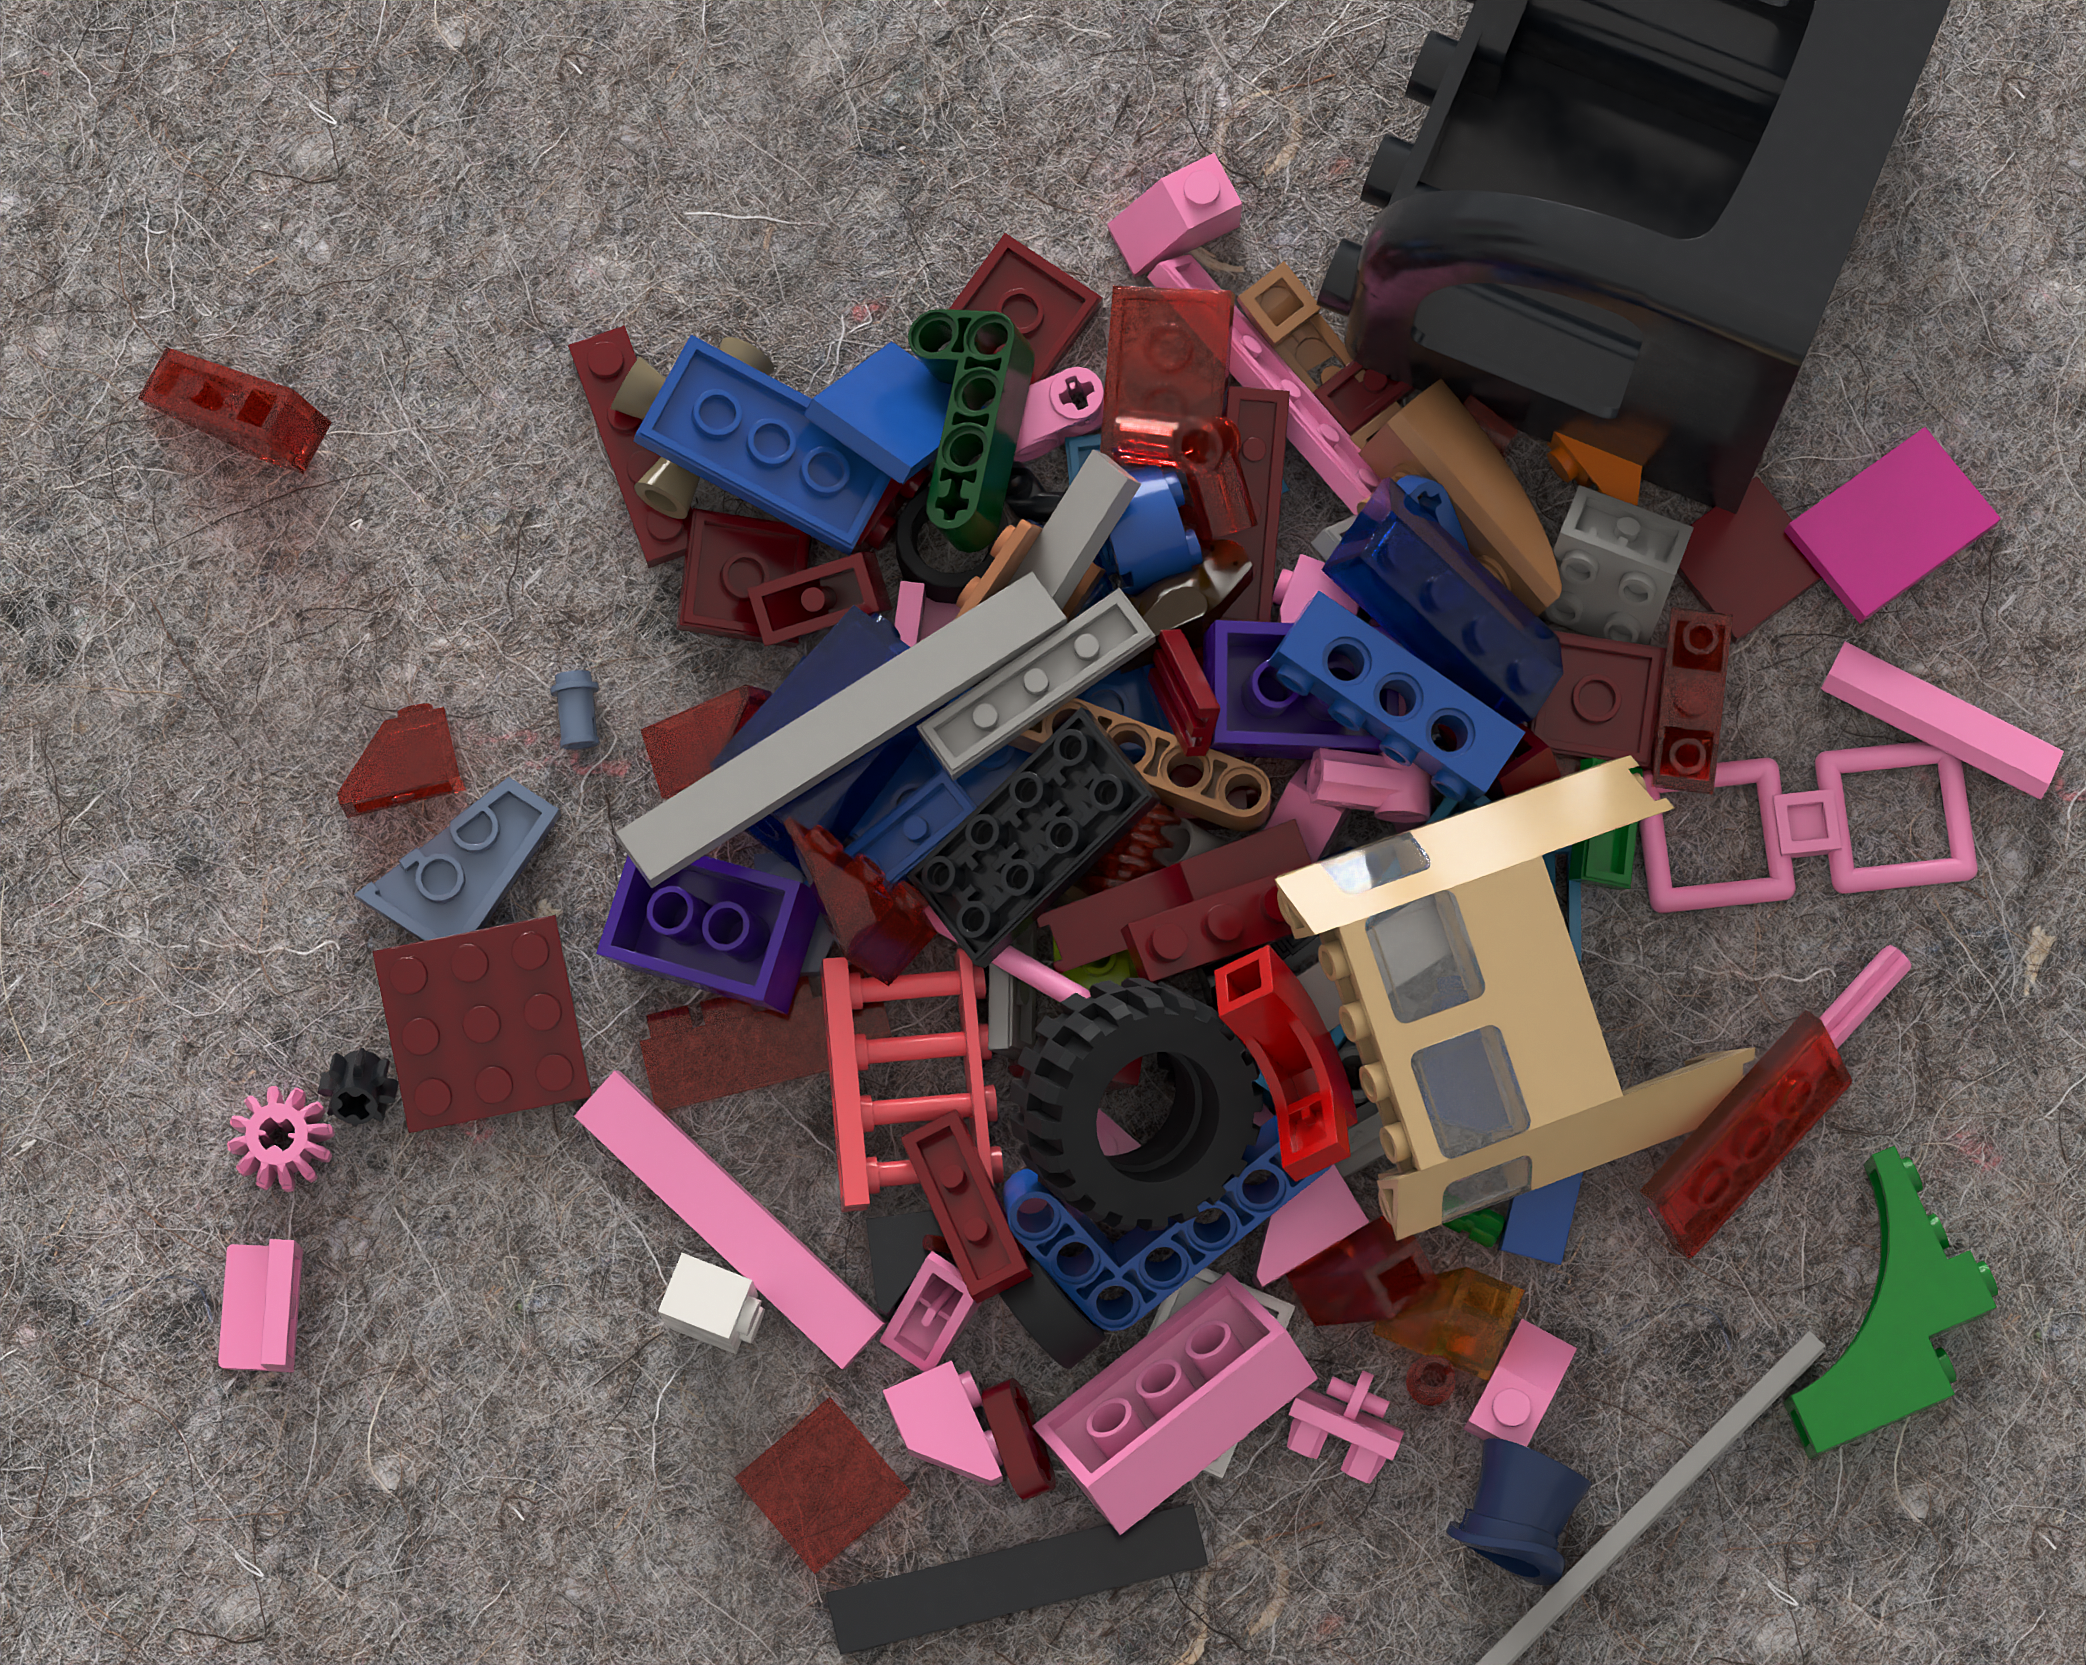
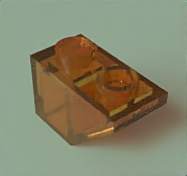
M1469 1267L1394 1284L1390 1289L1372 1334L1489 1381L1525 1290Z

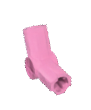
M1319 748L1313 752L1312 761L1307 771L1306 791L1309 793L1310 803L1374 811V817L1391 822L1395 826L1397 833L1422 826L1435 812V796L1431 784L1432 776L1414 763L1411 766H1404L1392 760L1384 752L1372 755Z

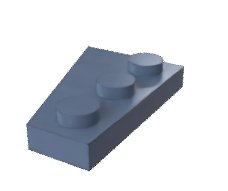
M508 777L452 819L450 825L421 848H414L399 860L400 864L375 883L372 881L354 895L357 900L420 941L483 929L561 816V812L557 807Z

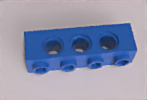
M1318 591L1306 604L1267 662L1278 670L1276 677L1287 688L1303 696H1307L1309 692L1330 705L1328 713L1338 723L1353 731H1359L1360 728H1363L1382 741L1379 747L1388 757L1404 766H1411L1414 763L1433 776L1431 784L1439 792L1458 802H1462L1465 798L1473 803L1487 792L1525 734V731L1321 591ZM1341 654L1346 656L1354 666V679L1343 681L1334 677L1328 668V655ZM1392 689L1403 697L1406 704L1404 716L1390 715L1382 708L1379 701L1380 690ZM1433 724H1443L1452 729L1457 738L1455 751L1446 752L1434 744L1431 738Z

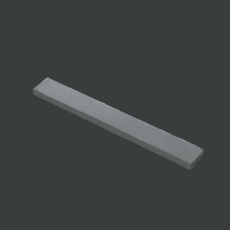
M1031 571L616 832L617 840L649 886L653 888L1015 660L1066 625L1067 617Z
M1809 1330L1475 1665H1512L1825 1351L1823 1349L1825 1345Z

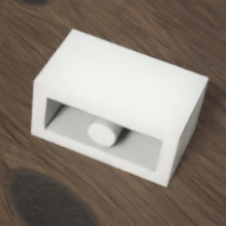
M681 1253L658 1312L667 1328L737 1354L741 1341L750 1344L753 1342L765 1309L760 1307L761 1300H759L753 1280Z

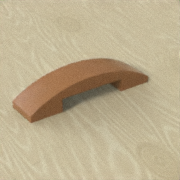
M1285 261L1237 297L1238 303L1252 325L1312 393L1318 389V386L1306 373L1307 371L1333 355L1336 356L1344 367L1353 360L1349 356L1343 342L1320 315L1321 307L1316 305L1317 301ZM1333 365L1326 367L1320 375L1321 385L1338 373L1341 368ZM1364 369L1354 376L1359 383L1363 381V376L1366 372ZM1394 402L1349 438L1362 450L1384 424L1402 408L1397 402Z

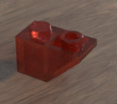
M1384 1215L1285 1274L1315 1327L1389 1320L1442 1288L1414 1235L1397 1241L1392 1225L1386 1220Z

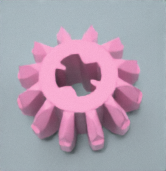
M271 1086L267 1090L268 1105L262 1107L253 1096L245 1099L246 1107L253 1113L250 1120L242 1116H232L230 1125L237 1131L244 1133L245 1136L228 1141L227 1147L232 1154H246L239 1161L236 1169L244 1177L258 1171L256 1185L260 1189L268 1190L278 1174L282 1189L285 1192H292L295 1188L294 1173L300 1171L302 1176L310 1183L318 1178L316 1171L308 1164L312 1158L320 1162H330L332 1158L331 1152L316 1143L329 1140L334 1137L335 1132L330 1124H316L323 1117L326 1110L318 1101L304 1107L306 1094L302 1089L294 1088L284 1104L279 1088ZM279 1127L285 1133H289L288 1137L293 1142L284 1151L274 1145V1141L269 1136Z

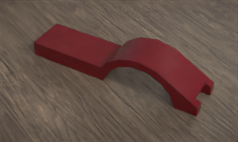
M1292 819L1124 884L1044 912L1035 920L1037 928L1046 925L1050 926L1062 958L1051 963L1054 971L1063 973L1128 949L1120 929L1129 923L1290 868L1296 870L1312 863L1295 819Z

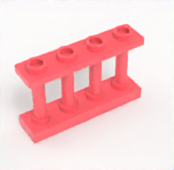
M958 948L954 955V971L861 978L859 972L849 973L847 957L822 959L819 969L842 1212L867 1210L870 1205L869 1194H879L880 1187L921 1184L910 1160L877 1162L876 1156L866 1157L864 1133L874 1132L875 1125L933 1121L955 1109L962 1118L969 1117L971 1138L993 1186L994 1183H1003L1001 1147L990 1146L988 1122H994L998 1119L996 1090L994 1084L984 1085L982 1061L992 1059V1051L988 1050V1023L978 1024L976 1000L986 998L984 968L972 963V960L962 948ZM958 995L960 1032L866 1039L865 1033L854 1034L852 1010L863 1009V1003ZM963 1056L967 1093L872 1101L871 1095L860 1096L858 1071H867L868 1064Z

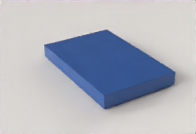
M891 341L813 397L804 416L891 478L903 484L937 458L953 384L938 381L921 361Z

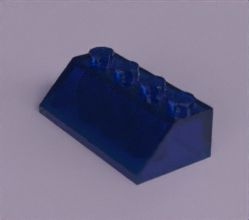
M1391 477L1384 478L1321 570L1409 653L1514 725L1534 720L1564 674L1560 638Z

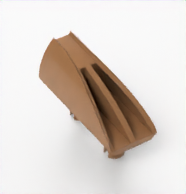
M1442 379L1438 380L1388 420L1358 453L1383 480L1384 484L1368 498L1358 503L1357 513L1361 519L1382 506L1387 508L1388 495L1393 485L1407 475H1418L1443 485L1467 540L1469 556L1464 569L1467 574L1439 595L1438 604L1440 609L1442 610L1459 599L1466 597L1468 601L1451 621L1456 625L1463 626L1492 600L1515 627L1522 632L1560 597L1562 583L1555 556L1542 523L1517 477L1470 412ZM1422 494L1417 497L1418 501L1423 497ZM1418 509L1413 512V515L1421 517ZM1387 510L1373 526L1372 532L1381 535L1389 530L1392 524Z

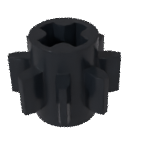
M364 1048L352 1051L344 1057L338 1053L333 1054L329 1071L322 1072L318 1087V1094L330 1097L327 1114L329 1116L335 1115L341 1121L352 1124L353 1127H357L358 1124L367 1123L373 1118L380 1122L383 1121L387 1104L395 1102L399 1085L397 1080L386 1078L390 1061L388 1059L381 1060L376 1054L365 1051Z

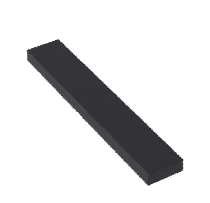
M1191 1503L1150 1513L1121 1535L1109 1523L826 1592L840 1655L843 1656L1207 1567L1208 1560L1194 1504Z

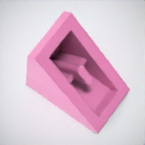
M931 1251L879 1342L921 1371L926 1372L939 1366L982 1302L977 1304L972 1299L959 1269Z

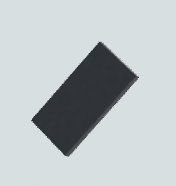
M1081 707L906 876L976 966L986 968L1146 816L1161 799L1091 711Z

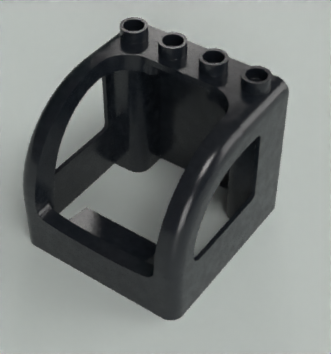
M1464 0L1474 4L1460 39L1457 40L1431 30L1422 46L1409 79L1405 97L1430 107L1415 143L1386 133L1368 172L1360 200L1383 210L1373 220L1363 245L1346 238L1341 240L1326 273L1316 305L1347 317L1344 331L1346 350L1354 361L1367 370L1371 369L1397 382L1402 381L1422 392L1442 379L1467 410L1550 443L1554 431L1642 466V480L1712 508L1717 506L1737 514L1810 347L1951 0Z

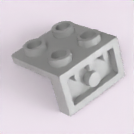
M1579 485L1553 550L1562 583L1561 594L1538 617L1591 637L1649 645L1694 527Z

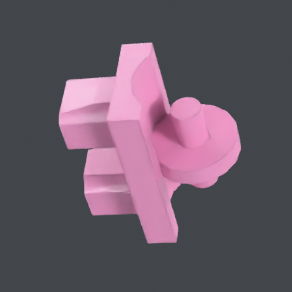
M1363 1370L1356 1386L1333 1376L1327 1388L1326 1394L1348 1403V1405L1309 1388H1305L1296 1396L1288 1414L1294 1417L1291 1423L1287 1447L1308 1458L1317 1459L1328 1433L1349 1441L1351 1446L1340 1470L1351 1477L1370 1484L1383 1467L1386 1458L1393 1461L1404 1430L1359 1411L1362 1409L1383 1419L1390 1403L1386 1399L1367 1392L1374 1375Z

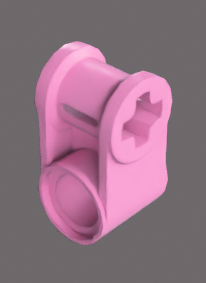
M1072 367L1029 386L1014 455L1015 461L1024 463L1037 459L1056 447L1065 444L1066 437L1084 436L1093 433L1103 425L1107 419L1109 407L1102 382L1094 372L1087 368ZM1078 392L1082 393L1088 403V406L1081 410H1077L1071 399V396Z

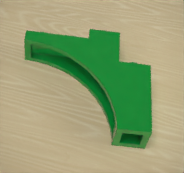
M1895 1145L1871 1155L1863 1164L1873 1190L1880 1229L1879 1268L1875 1289L1867 1313L1858 1332L1836 1363L1821 1378L1802 1391L1792 1394L1783 1402L1809 1460L1941 1404L1955 1395L1950 1385L1957 1381L1953 1365L1942 1347L1934 1349L1930 1339L1982 1318L1997 1308L1992 1298L1998 1295L1997 1284L1992 1272L1984 1261L1976 1263L1971 1250L1947 1259L1943 1250L1949 1248V1241L1944 1227L1936 1214L1933 1213L1927 1216L1917 1194L1923 1190L1919 1173L1908 1156L1900 1158Z

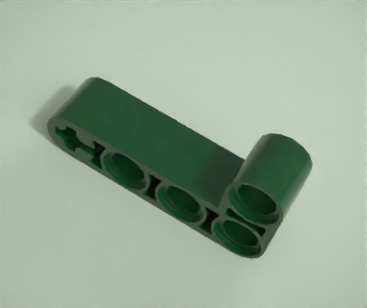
M929 310L921 314L912 323L908 332V343L913 353L938 381L953 384L928 494L927 514L930 521L958 551L966 553L978 552L986 548L995 539L999 529L1034 368L1035 353L1027 339L1004 313L977 310ZM950 341V343L943 350L938 352V350L944 344ZM1006 344L1001 351L993 354L998 347ZM994 399L988 407L981 410V407L987 401ZM979 454H982L981 457L977 460V462L968 466L969 462L974 457L978 456Z

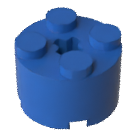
M1155 463L1127 471L1141 483V486L1097 554L1101 567L1106 570L1105 577L1117 573L1122 587L1119 588L1124 593L1130 595H1139L1153 583L1171 575L1191 571L1193 566L1203 563L1202 552L1193 529L1184 531L1177 508L1185 505L1184 494L1178 476L1174 470L1166 473L1162 472Z

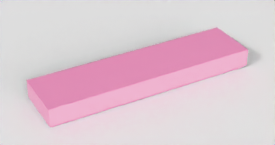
M1846 641L1841 647L1821 687L1823 691L2037 799H2042L2064 753L2063 750Z

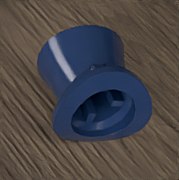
M1488 1438L1483 1443L1481 1472L1473 1510L1466 1508L1461 1524L1456 1521H1450L1446 1533L1522 1580L1542 1586L1555 1584L1561 1579L1565 1567V1560L1560 1552L1557 1551L1559 1545L1557 1539L1573 1511L1592 1486V1482L1571 1468L1531 1448L1508 1440Z

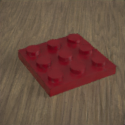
M556 914L372 951L409 1133L592 1096Z

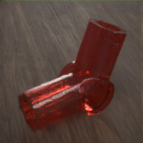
M1131 407L1119 408L1111 433L1110 446L1113 448L1114 460L1179 468L1185 471L1204 541L1258 525L1239 459L1242 446L1241 434L1237 426L1229 418L1221 415L1201 417ZM1202 429L1209 432L1215 441L1216 449L1211 460L1206 459L1197 447L1198 434Z

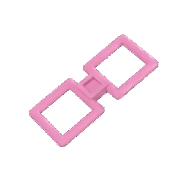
M1924 741L1824 751L1818 754L1815 759L1818 790L1782 794L1779 767L1777 762L1771 758L1644 770L1642 777L1645 781L1647 792L1653 800L1660 799V793L1756 783L1769 871L1768 878L1673 888L1663 814L1660 813L1639 821L1650 906L1657 913H1671L1788 900L1794 895L1796 890L1792 858L1827 854L1832 886L1841 894L1971 880L1976 876L1978 866L1962 760ZM1937 764L1951 858L1855 868L1841 774Z

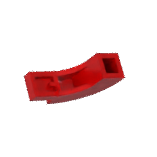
M1269 945L1215 970L1219 1018L1250 1051L1269 1087L1277 1115L1282 1168L1296 1182L1351 1157L1347 1127L1358 1123L1349 1080L1334 1041L1316 1006L1300 981Z

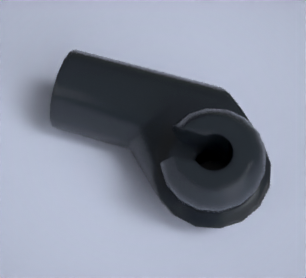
M1013 460L1005 502L1021 520L1047 522L1066 492H1047L1030 469L1025 467L1020 461Z

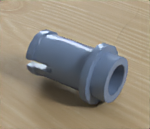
M573 670L556 674V685L550 688V694L557 697L561 733L560 748L577 750L598 746L600 741L597 736L593 693L598 692L599 684L592 681L591 672L586 670Z

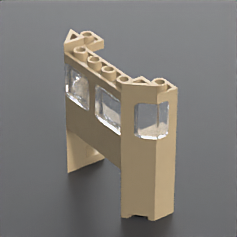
M1631 755L1606 761L1284 873L1275 879L1278 888V905L1283 918L1291 926L1294 938L1299 939L1319 934L1322 943L1318 948L1319 961L1326 977L1332 982L1335 981L1342 1002V1006L1339 1007V1020L1346 1037L1351 1042H1355L1363 1064L1359 1069L1361 1086L1367 1098L1372 1103H1376L1383 1124L1379 1132L1382 1148L1387 1158L1397 1165L1393 1169L1379 1173V1180H1377L1379 1204L1384 1217L1392 1225L1397 1241L1750 1109L1751 1097L1741 1098V1093L1746 1091L1747 1087L1743 1075V1064L1754 1060L1755 1047L1705 1053L1684 1061L1686 1067L1621 1090L1542 855L1675 809L1667 798L1653 800L1647 792L1643 777L1639 773L1632 774L1628 770L1639 766Z

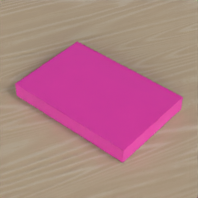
M1924 427L1787 525L1784 532L1859 624H1861L1993 529L2001 518L1928 429Z

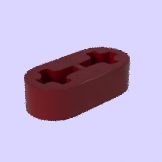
M1010 1378L982 1390L984 1411L1006 1473L1016 1494L1026 1501L1056 1488V1479L1044 1441L1032 1427L1037 1421L1020 1383L1016 1379Z

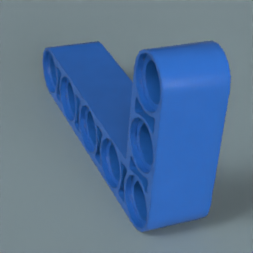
M1274 1115L1261 1126L1256 1145H1247L1242 1159L1248 1163L1240 1177L1237 1178L1231 1174L1222 1185L1227 1191L1226 1194L1213 1206L1206 1201L1197 1205L1199 1212L1210 1208L1222 1210L1223 1213L1218 1220L1202 1224L1196 1222V1217L1180 1224L1171 1217H1168V1226L1165 1229L1146 1232L1136 1225L1134 1229L1127 1232L1114 1244L1110 1242L1088 1216L1054 1195L1038 1182V1174L1030 1169H1022L1012 1174L1005 1182L1002 1195L1008 1226L1019 1242L1093 1323L1105 1330L1119 1331L1135 1324L1328 1171L1331 1166L1295 1182L1282 1168L1277 1115ZM1264 1169L1272 1172L1271 1176L1260 1185H1248L1243 1182L1246 1176L1255 1170ZM1040 1198L1048 1202L1044 1209L1037 1213L1027 1214L1018 1210L1021 1204L1028 1199ZM1080 1242L1087 1245V1248L1075 1257H1065L1058 1253L1068 1243ZM1168 1247L1175 1250L1170 1258L1161 1262H1153L1146 1259L1149 1253L1156 1248ZM1117 1285L1126 1289L1123 1295L1115 1300H1104L1098 1297L1100 1292L1109 1286Z

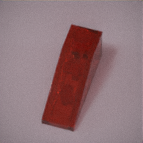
M168 347L164 350L138 397L144 404L260 460L301 474L305 473L332 424L329 419L292 388Z

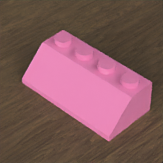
M1227 1272L1032 1427L1092 1504L1121 1535L1136 1522L1146 1517L1150 1511L1184 1484L1194 1479L1203 1469L1228 1449L1243 1440L1252 1430L1281 1407L1292 1401L1300 1392L1317 1380L1318 1377L1287 1330Z

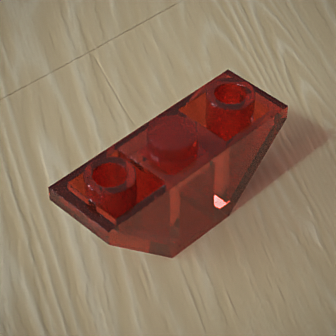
M1677 607L1671 608L1664 645L1665 652L1651 751V787L1709 795L1714 793L1733 620L1732 614Z

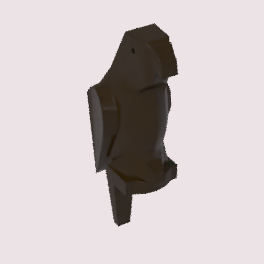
M1226 539L1211 541V553L1206 556L1200 567L1165 577L1153 583L1139 595L1124 593L1154 633L1156 642L1114 671L1121 670V674L1153 664L1155 649H1162L1158 641L1160 630L1181 629L1192 650L1202 647L1203 634L1215 620H1220L1253 581V565L1243 547L1234 541Z

